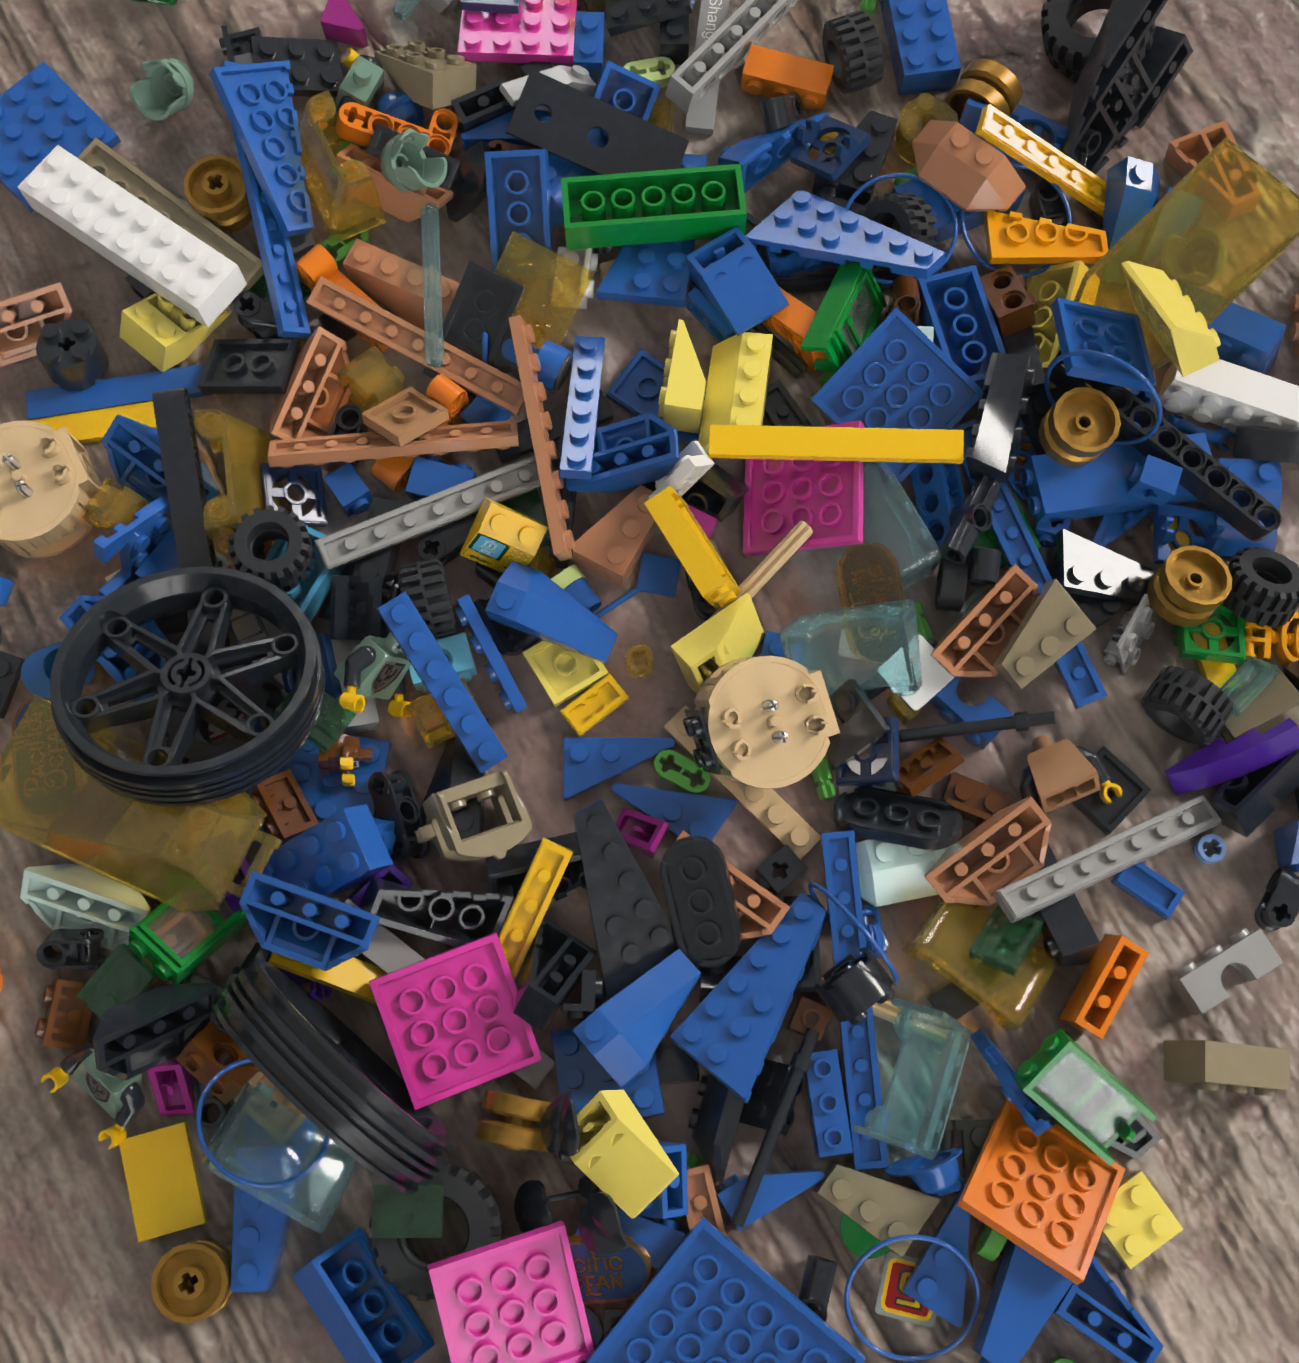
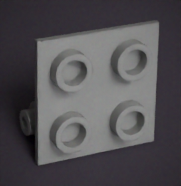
M1144 594L1137 608L1132 607L1130 611L1125 612L1116 629L1118 634H1113L1112 640H1110L1103 652L1105 656L1104 662L1112 666L1116 662L1119 663L1123 674L1126 673L1130 665L1134 666L1141 652L1139 647L1144 639L1148 640L1154 630L1155 623L1152 621V608H1150L1148 594Z

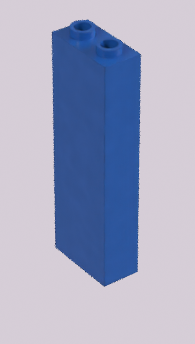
M1205 432L1185 435L1211 455ZM1110 445L1097 459L1083 467H1068L1059 464L1047 454L1031 456L1023 465L1020 478L1023 486L1027 488L1029 496L1028 510L1034 516L1035 524L1046 521L1051 523L1059 522L1065 518L1073 520L1153 507L1156 504L1128 493L1131 481L1128 480L1129 472L1134 463L1139 464L1145 456L1131 445ZM1178 484L1175 495L1166 504L1178 505L1199 502V500Z

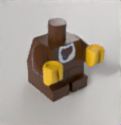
M320 732L318 759L320 775L330 776V772L339 771L342 773V785L354 787L355 775L352 773L354 770H360V761H373V748H361L359 738L341 732Z

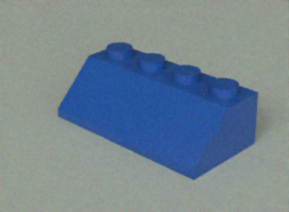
M358 1228L313 1259L292 1276L346 1363H413L435 1345L405 1296L398 1292L399 1288L393 1283L389 1285L383 1279L385 1274L380 1267L376 1269L372 1260L375 1258L373 1248L369 1249L368 1239L361 1228Z

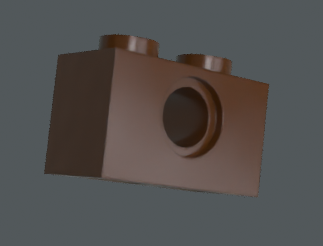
M211 1022L188 1043L176 1060L206 1086L211 1078L224 1067L248 1057L228 1033L216 1029L214 1023ZM253 1062L237 1066L223 1074L209 1091L227 1105L259 1069Z

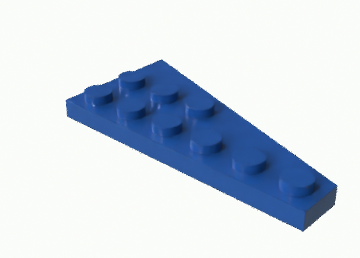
M684 154L679 169L707 166V156ZM696 240L623 246L596 291L597 299L685 308L690 280L686 256L694 252Z

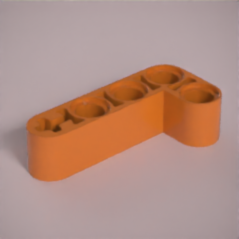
M348 102L339 109L335 129L337 134L344 140L368 148L377 123L399 133H403L411 128L419 133L429 135L427 146L449 155L458 126V119L451 110L441 108L434 112L428 129L363 105ZM437 125H443L448 130H442Z
M316 244L295 263L303 284L311 293L322 276L380 307L338 270L332 255L320 244ZM357 332L359 336L379 353L384 354L389 349Z
M780 288L789 302V306L761 323L793 344L795 354L807 364L808 371L814 372L816 370L813 366L817 358L827 359L825 353L802 351L800 346L817 312Z
M438 374L430 382L426 390L428 398L448 410L449 420L438 426L459 425L463 420L459 414L469 404L468 394L444 374ZM421 454L417 457L425 458L426 455L432 456L433 454ZM398 456L377 460L372 467L371 475L395 493H398L408 483L415 457Z

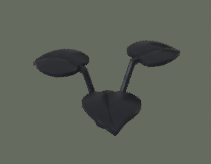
M566 1091L546 1108L541 1119V1135L544 1145L550 1153L558 1152L561 1161L576 1166L569 1156H574L578 1150L579 1126L571 1092ZM586 1174L579 1180V1190L546 1197L544 1185L539 1180L526 1181L518 1189L514 1201V1212L522 1233L552 1224V1213L548 1204L582 1196L588 1200L584 1203L586 1212L579 1219V1232L584 1245L590 1251L602 1255L618 1253L630 1247L623 1233L615 1202L609 1194L603 1192Z

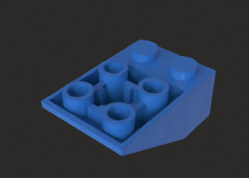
M737 226L686 256L692 281L737 336L789 306V302L753 244Z

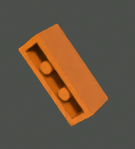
M751 44L742 72L740 90L746 91L751 95H762L769 98L797 93L801 99L802 107L808 110L823 111L832 81L834 65Z
M1105 934L1059 1019L1085 1036L1103 1039L1149 952L1123 935Z

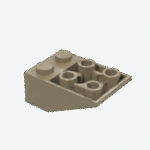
M409 41L407 46L387 45L386 50L374 52V56L380 60L382 66L413 102L430 109L450 106L451 100L476 90V64L465 61L464 56L446 54L442 48H429L422 41Z

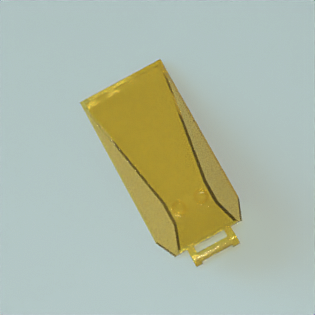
M1225 137L1085 273L1074 301L1138 315L1134 310L1121 265L1125 261H1130L1163 270L1170 280L1176 279L1182 291V296H1189L1195 313L1200 311L1203 314L1208 328L1299 237V196ZM1140 318L1152 369L1155 372L1171 362V360Z
M37 695L34 696L0 756L1 829L184 913L218 910L227 892L241 898L251 871L262 874L273 851L278 850L282 843V840L259 830L267 814L246 792L211 803L178 807L140 803L111 792L92 779L73 760L56 728L52 717L50 701ZM109 728L90 734L99 745L110 753L133 763H143V756L147 746ZM253 841H257L262 845L241 886L233 883Z

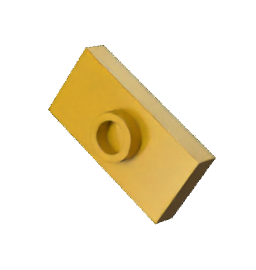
M609 673L563 708L560 714L576 734L581 737L628 701L629 696Z

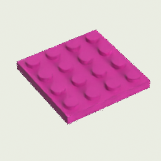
M521 0L519 14L462 10L458 55L464 56L465 61L530 63L533 61L573 65L578 0Z
M859 420L820 427L864 428V424ZM745 459V485L749 488L744 495V555L747 557L768 555L799 521H804L812 528L813 533L797 551L863 544L864 462Z
M496 932L369 980L415 1110L543 1060L530 1024L513 1013L518 990Z
M558 1221L427 1265L450 1363H579L587 1360L594 1352L563 1221Z

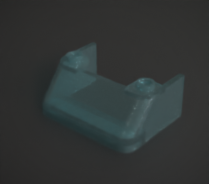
M893 997L891 1004L902 1011L897 1014L894 1022V1031L897 1032L898 1039L902 1041L885 1103L884 1106L878 1105L874 1110H870L865 1118L864 1127L855 1125L853 1131L878 1142L933 1160L942 1142L969 1048L970 1030L943 1011Z

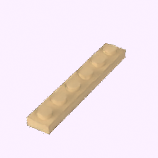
M685 705L663 729L671 737H674L675 741L694 758L693 750L696 749L693 736L689 737L683 724V719L687 718L684 710L689 709ZM709 773L783 846L788 844L800 860L821 840L820 835L772 788L753 787L733 782L721 775Z

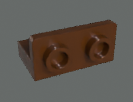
M936 738L899 763V782H894V785L898 792L908 793L914 797L965 761L961 752L943 738Z
M291 769L270 776L254 786L250 792V806L255 814L259 813L264 823V833L270 842H274L276 848L319 823Z
M953 771L941 800L954 806L955 812L958 814L960 812L963 819L976 823L975 828H977L999 810L1010 806L1013 795Z
M53 979L52 985L47 984L42 1004L47 1005L45 1017L38 1019L35 1029V1038H39L38 1045L75 1050L81 1044H85L98 985L62 979Z

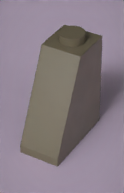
M1276 664L1270 666L1233 704V712L1225 722V731L1221 732V736L1227 745L1253 728L1262 735L1288 718H1291L1299 728V692Z

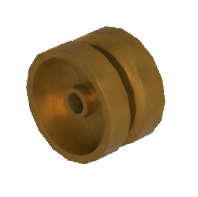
M977 59L968 64L959 82L954 85L946 100L947 109L952 118L958 123L968 99L985 105L991 104L1009 116L1022 98V87L1016 76L1007 67L996 61Z
M209 155L197 160L188 169L184 178V193L194 211L224 233H234L243 229L252 221L241 165L238 161L225 155Z
M1090 387L1074 388L1065 392L1042 418L1039 427L1040 443L1046 454L1057 463L1068 467H1083L1097 459L1117 438L1121 425L1119 411L1114 402L1103 392Z
M1195 545L1182 546L1172 551L1148 583L1147 594L1151 606L1160 617L1174 625L1195 627L1207 621L1215 609L1226 599L1232 589V577L1228 566L1212 551Z
M485 1090L482 1108L486 1112L502 1116L501 1120L488 1118L480 1120L476 1139L496 1143V1146L520 1151H527L529 1149L548 1152L542 1140L541 1128L533 1127L532 1123L533 1121L541 1122L546 1108L552 1102Z
M198 1239L176 1246L164 1254L154 1268L151 1280L153 1301L161 1314L174 1322L190 1324L204 1320L225 1307L235 1293L231 1292V1252L227 1247L215 1240ZM195 1275L198 1278V1283L196 1284L193 1282V1276Z

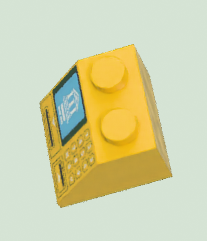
M485 497L460 555L502 573L505 572L512 561L527 566L535 557L548 527L536 519Z

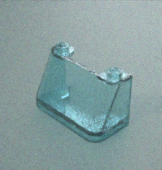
M865 462L863 544L841 546L846 556L852 550L862 545H875L883 548L894 560L901 591L933 574L941 560L940 550L888 463ZM876 564L880 568V573L878 574L872 573L871 569L874 565H871L869 567L870 575L873 577L880 576L883 572L881 565ZM865 570L855 571L857 573L856 576L860 577L856 578V581H867V577L858 574L865 572ZM889 576V586H885V583H883V587L874 588L872 591L885 589L893 591L891 576ZM884 578L872 579L871 582L882 581ZM854 584L859 589L856 592L857 595H862V592L868 589V585ZM885 592V593L874 594L873 596H874V597L883 596V595H887V593ZM867 593L868 600L865 601L871 605L870 594ZM879 598L875 600V604L880 600Z
M897 600L805 614L795 618L780 633L785 658L798 662L806 667L807 671L821 670L829 697L848 679H855L862 689L890 686V690L898 693L899 696L913 695L922 686L917 612L914 600Z
M248 1081L207 1147L214 1158L225 1169L236 1176L254 1182L273 1183L292 1178L309 1167L318 1156L326 1134L310 1120L280 1104L273 1097L276 1091L261 1081L257 1085ZM330 1139L323 1158L303 1178L282 1187L255 1188L228 1178L210 1162L204 1152L202 1154L203 1165L212 1173L319 1233H323L330 1222L359 1164L358 1161Z

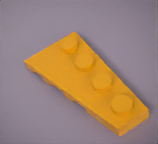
M996 210L983 211L989 264H1063L1080 260L1084 264L1106 263L1109 259L1106 231L1070 223L1066 226L1052 223L1051 219L1041 217L1039 221L1023 218L1022 213L1012 211L1009 214L999 213Z

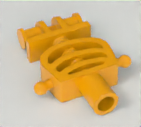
M1295 612L1291 620L1287 621L1285 625H1278L1276 631H1273L1272 627L1267 625L1262 627L1257 626L1255 623L1244 621L1246 660L1256 659V654L1254 653L1255 647H1258L1257 663H1265L1271 656V644H1275V653L1282 665L1299 660V612ZM1289 623H1294L1290 633H1287ZM1252 633L1259 634V637L1252 636Z

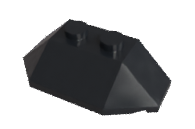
M213 983L163 984L105 1010L93 1037L96 1069L123 1080H128L181 1054L188 1043L209 1023L214 1005L218 1002L217 985Z
M709 1072L708 1076H701L697 1095L702 1096L699 1109H692L688 1128L693 1129L692 1137L706 1163L709 1164L714 1178L717 1181L723 1182L744 1101Z

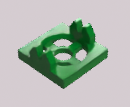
M1223 602L1215 609L1207 621L1198 626L1181 627L1174 625L1172 635H1176L1173 641V646L1179 647V658L1240 665L1245 662L1244 619L1234 615L1230 609L1223 605ZM1217 615L1224 618L1230 626H1225V624L1217 618ZM1206 623L1218 625L1221 634L1218 636L1209 635L1205 631L1204 625ZM1189 633L1201 634L1207 640L1208 649H1202L1196 645L1189 636ZM1223 636H1226V640L1230 641L1228 648L1219 651L1218 641Z

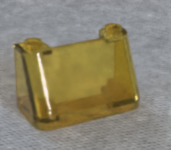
M329 90L311 97L306 103L300 126L303 151L300 157L302 166L305 167L306 178L304 179L305 189L328 236L334 240L341 241L387 222L373 178L367 166L359 160H350L338 164L336 160V154L344 139L336 132L335 125L338 114L335 102Z
M195 410V426L198 433L203 438L210 440L213 453L221 452L224 454L227 495L212 498L206 503L203 511L204 529L223 553L229 552L228 546L231 545L228 538L229 534H235L232 529L235 522L241 524L243 522L241 516L245 513L248 516L254 513L252 509L259 507L260 511H263L259 466L262 463H269L268 450L272 438L266 431L220 410ZM276 480L272 485L273 488H278ZM273 498V502L279 508L280 499ZM272 539L267 542L270 545H273L276 539Z
M941 897L902 948V951L914 960L917 957L923 961L929 959L925 964L930 969L935 968L985 1007L984 1010L987 1013L996 1012L994 1021L1006 1031L1019 1029L1056 968L1055 963L1052 961L1054 958H1049L1043 947L1037 946L1035 948L980 905L955 902L945 903Z

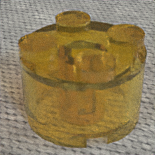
M928 93L919 95L918 98L913 99L904 106L895 131L894 140L898 155L905 162L916 166L912 142L930 120L958 121L956 111L943 100L935 98Z
M375 346L363 351L337 373L342 388L348 385L352 393L348 397L362 412L405 390L402 382L405 381L403 373L396 366L390 367L386 363L383 354Z
M105 478L85 506V514L82 518L96 528L102 526L110 531L108 535L110 537L115 534L112 531L113 527L119 523L127 526L136 520L133 517L134 514L150 504V502L126 486L121 490L113 487L116 481Z

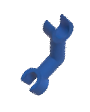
M1176 413L1173 416L1169 414L1167 419L1170 424L1187 435L1205 432L1207 441L1214 443L1224 451L1230 450L1226 444L1222 443L1224 438L1236 436L1228 428H1220L1217 431L1204 429Z

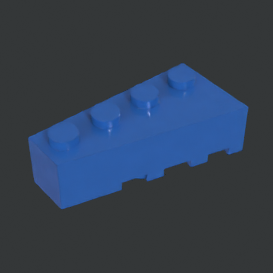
M1176 279L1182 291V296L1188 295L1191 299L1195 313L1200 311L1206 320L1207 328H1214L1221 343L1217 347L1219 359L1267 375L1277 359L1286 325Z
M311 1146L236 1148L235 1175L249 1181L261 1183L287 1180L304 1171ZM303 1178L289 1185L276 1188H255L235 1181L231 1292L267 1291L274 1287L286 1244L285 1239L289 1225L292 1222L294 1206Z

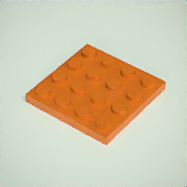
M1005 1097L957 1206L1074 1284L1079 1285L1084 1281L1125 1168L1116 1162L1109 1166L1075 1135L1058 1124H1055L1045 1133L1036 1136L1023 1120L1014 1102L1011 1103Z

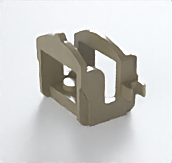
M505 769L432 794L422 803L427 817L426 826L418 828L415 834L419 844L432 840L443 861L470 862L492 856L500 860L505 857L506 851L524 839L532 829V823L523 802L515 791L509 773ZM476 797L478 802L491 799L501 826L461 840L451 812L467 806L466 801Z

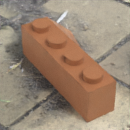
M356 238L343 262L348 279L374 300L385 305L395 316L438 337L460 283Z

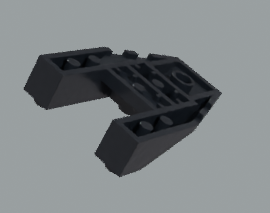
M1113 0L1072 94L1063 152L1094 174L1110 160L1105 155L1115 145L1122 148L1129 141L1124 136L1135 125L1139 128L1145 125L1193 52L1185 34L1159 26L1155 27L1152 45L1149 50L1145 51V57L1141 62L1135 52L1168 0Z

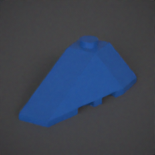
M1128 156L1107 170L1103 231H1106L1109 259L1106 263H1100L1098 281L1121 287L1127 286L1121 263L1125 261L1137 262L1158 210L1160 180L1153 163Z
M512 561L497 581L485 609L490 620L605 664L618 636L613 629L544 573Z

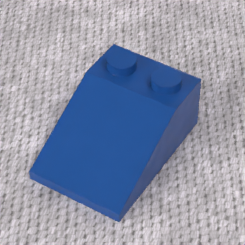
M608 60L600 71L596 82L597 86L592 96L648 122L661 85ZM599 128L589 131L587 139L592 147L600 149L607 145L608 136L605 131Z
M1219 458L1217 460L1280 511L1282 495L1280 462ZM1215 513V523L1225 527V530L1219 536V538H1225V542L1220 551L1216 553L1220 558H1233L1237 551L1247 547L1253 549L1261 547L1266 550L1275 551L1278 528L1261 541H1251Z

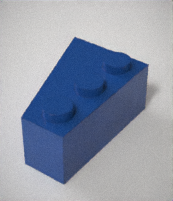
M1093 1255L1084 1281L1079 1285L1072 1283L1053 1313L1123 1363H1154L1164 1347L1136 1309L1130 1305L1120 1292L1119 1287L1110 1279Z

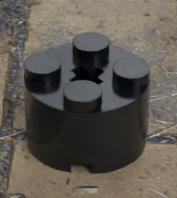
M78 319L66 320L56 324L49 323L41 328V336L36 344V353L54 384L60 385L62 389L67 391H80L96 384L94 380L100 374L102 377L105 375L109 366L108 356L96 332L86 320Z
M868 947L859 949L863 955L857 958L851 953L837 962L822 976L826 982L822 986L817 982L814 986V989L840 1022L849 1021L851 1025L859 1023L868 1015L866 1011L876 1002L878 1004L886 1002L895 993L891 987L893 984L892 978Z

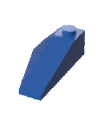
M825 112L809 119L819 123L825 115H829ZM806 119L742 140L733 147H726L718 157V165L741 164L744 193L790 160L788 155L798 145V127L802 126L807 129Z
M678 949L597 1008L572 1031L623 1089L649 1065L653 1058V1053L662 1038L666 1036L670 1029V1024L679 1009L683 1007L701 973L683 952Z

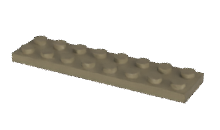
M95 138L77 157L236 263L247 283L240 293L248 292L264 274L262 260L98 138ZM234 300L226 307V311L230 312L232 310Z

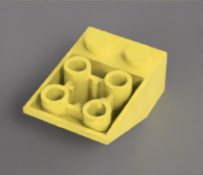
M154 293L122 310L119 337L163 373L184 361L231 314V311L224 310L209 327H206L158 293Z
M679 319L677 331L671 330L668 347L670 349L668 358L665 361L664 384L660 390L658 417H663V421L674 427L677 431L699 434L706 380L684 320Z
M746 593L670 647L688 686L697 694L704 681L716 669L730 661L752 657L763 640L765 633L752 599Z
M624 1090L599 1091L577 1114L580 1135L579 1147L576 1154L570 1156V1158L603 1192L609 1194L613 1201L631 1219H634L679 1175V1172Z

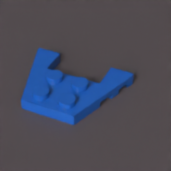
M161 496L136 512L133 516L136 520L127 526L119 523L113 527L112 531L115 534L109 538L101 535L93 541L95 557L104 564L120 551L121 570L98 590L99 596H107L118 588L135 581L138 578L135 572L171 530L172 519L169 502Z

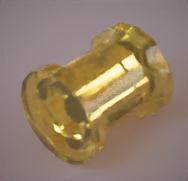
M643 644L631 646L626 653V670L628 674L637 679L649 676L654 667L652 650ZM641 657L645 658V664L640 663L639 666L634 665V659L639 660Z

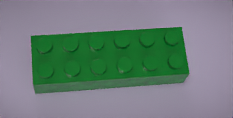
M741 164L561 178L567 250L713 239L736 226L746 236L747 211Z

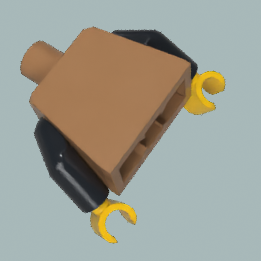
M1040 735L1032 741L1031 745L1035 752L1028 754L1026 757L1028 766L1022 770L1019 791L1022 800L1031 796L1042 811L1047 813L1099 790L1100 799L1106 804L1111 803L1110 798L1107 796L1108 788L1112 789L1118 798L1122 796L1121 787L1109 781L1111 776L1098 754L1082 746H1075L1069 739L1052 743L1048 735Z

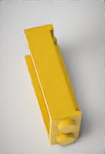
M670 485L644 502L702 597L715 609L718 607L725 608L736 601L737 595L742 590L738 587L700 524L694 518L695 516L688 509V505Z

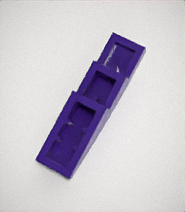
M1288 718L1262 735L1253 728L1227 745L1220 738L1214 740L1209 745H1206L1164 771L1172 791L1178 795L1208 788L1244 776L1278 761L1299 749L1298 725L1291 718Z

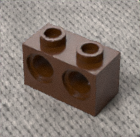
M1011 265L980 277L998 332L1002 338L1036 324L1034 311L1038 310L1036 299L1032 293L1027 294V287L1021 274L1016 275Z

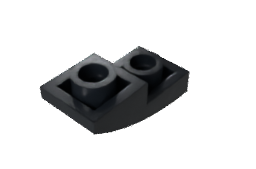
M1237 426L1233 456L1253 460L1299 463V430Z
M680 1047L656 1048L655 1052L661 1083L670 1085L700 1082L699 1063Z

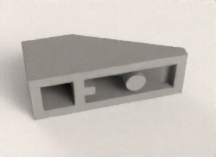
M559 65L540 71V73L590 96L593 95L597 86L588 75L589 72L579 65H573V67ZM528 76L500 85L499 90L511 106H517ZM538 106L536 110L550 111L546 106Z

